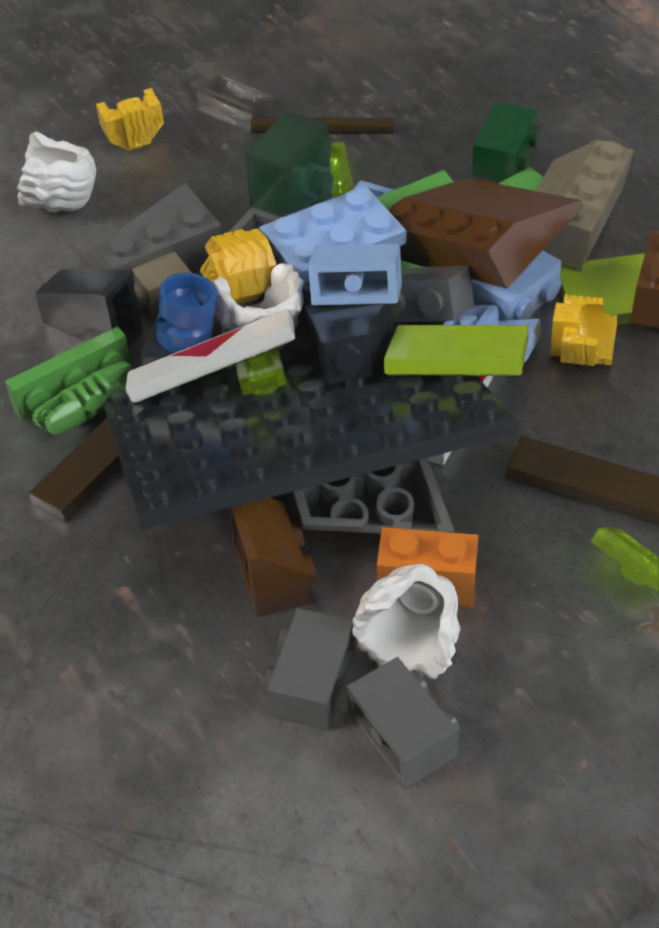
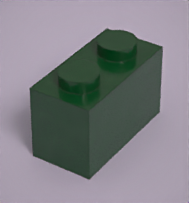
M495 102L473 144L472 175L504 181L521 170L528 168L531 148H537L541 138L542 127L537 126L538 110Z

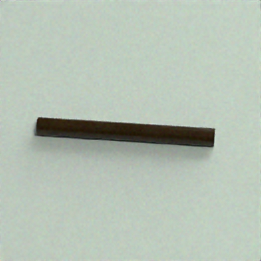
M251 117L250 128L251 131L394 133V118Z

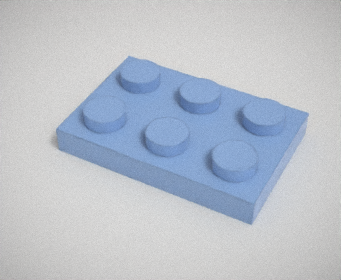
M366 186L259 227V231L267 237L276 260L286 265H294L295 272L300 274L304 284L310 282L308 264L315 246L400 244L401 246L406 244V230Z

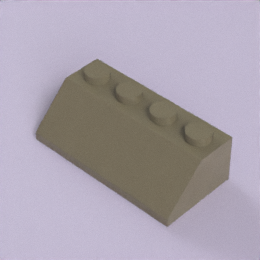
M597 139L553 160L536 191L579 199L583 203V208L543 251L561 260L562 265L582 270L624 188L634 150L624 148L617 142Z

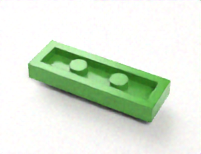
M116 327L6 380L5 384L14 412L23 420L33 415V411L57 396L60 391L68 389L72 384L78 383L84 377H89L95 371L121 361L132 366L125 334Z

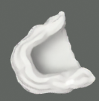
M39 132L31 133L29 136L30 143L25 153V166L22 168L23 176L20 178V183L17 187L20 191L18 193L19 205L44 208L51 213L62 210L72 212L84 207L90 199L96 176L95 162L89 150L64 140L56 142Z
M280 263L276 265L271 272V286L266 288L264 300L247 307L238 305L231 298V290L226 279L218 277L212 282L217 291L214 314L223 327L224 333L287 308L293 320L294 329L299 324L298 314L301 312L304 304L302 293L304 282L300 278V274L295 272V267L292 264ZM287 343L252 357L268 358L274 356Z
M424 564L402 566L395 569L387 577H383L375 582L360 600L356 615L352 619L354 624L352 631L353 635L357 638V647L361 651L368 652L370 660L375 661L379 667L398 656L409 671L416 670L421 676L437 679L439 674H443L452 665L451 657L456 652L454 644L458 639L461 628L457 620L458 597L455 588L447 578L437 575L431 567Z

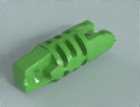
M121 361L95 371L89 377H84L78 383H74L68 389L60 391L57 396L33 411L32 421L42 429H48L47 431L54 435H59L65 430L68 431L76 425H81L87 419L93 418L97 413L103 412L105 410L103 402L107 398L111 399V395L115 391L126 388L128 372L133 370L131 364Z

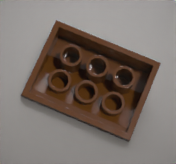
M465 178L404 197L389 209V212L406 230V244L400 246L401 260L424 267L469 266L472 280L507 289L583 208V203L579 199Z

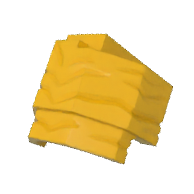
M152 88L143 90L145 95L142 102L139 97L129 98L117 103L116 110L108 109L105 102L96 104L99 123L109 142L128 151L152 143L151 140L164 124L161 103L156 95H154Z
M256 228L251 231L240 229L235 232H227L223 235L212 236L205 245L209 257L200 269L203 277L211 282L215 281L218 277L226 279L231 290L230 296L238 305L258 300L266 288L271 286V272L277 265L267 237Z
M565 294L563 303L556 302L550 356L560 357L561 363L595 366L596 364L612 365L617 316H610L603 312L604 298H590L588 296L584 298L581 295L577 297L576 295L569 296Z

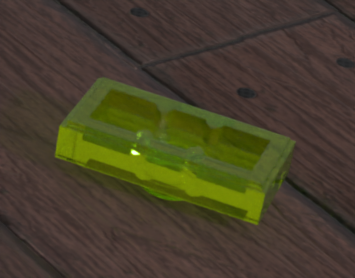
M599 528L591 542L622 565L619 571L626 578L641 586L647 583L659 592V557L621 529Z

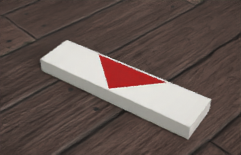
M288 308L129 371L126 382V392L132 403H136L293 341L295 339L294 324Z

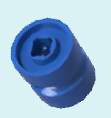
M177 273L167 277L162 282L156 337L164 349L176 353L211 339L214 320L212 318L214 317L217 297L216 288L211 281L198 274Z

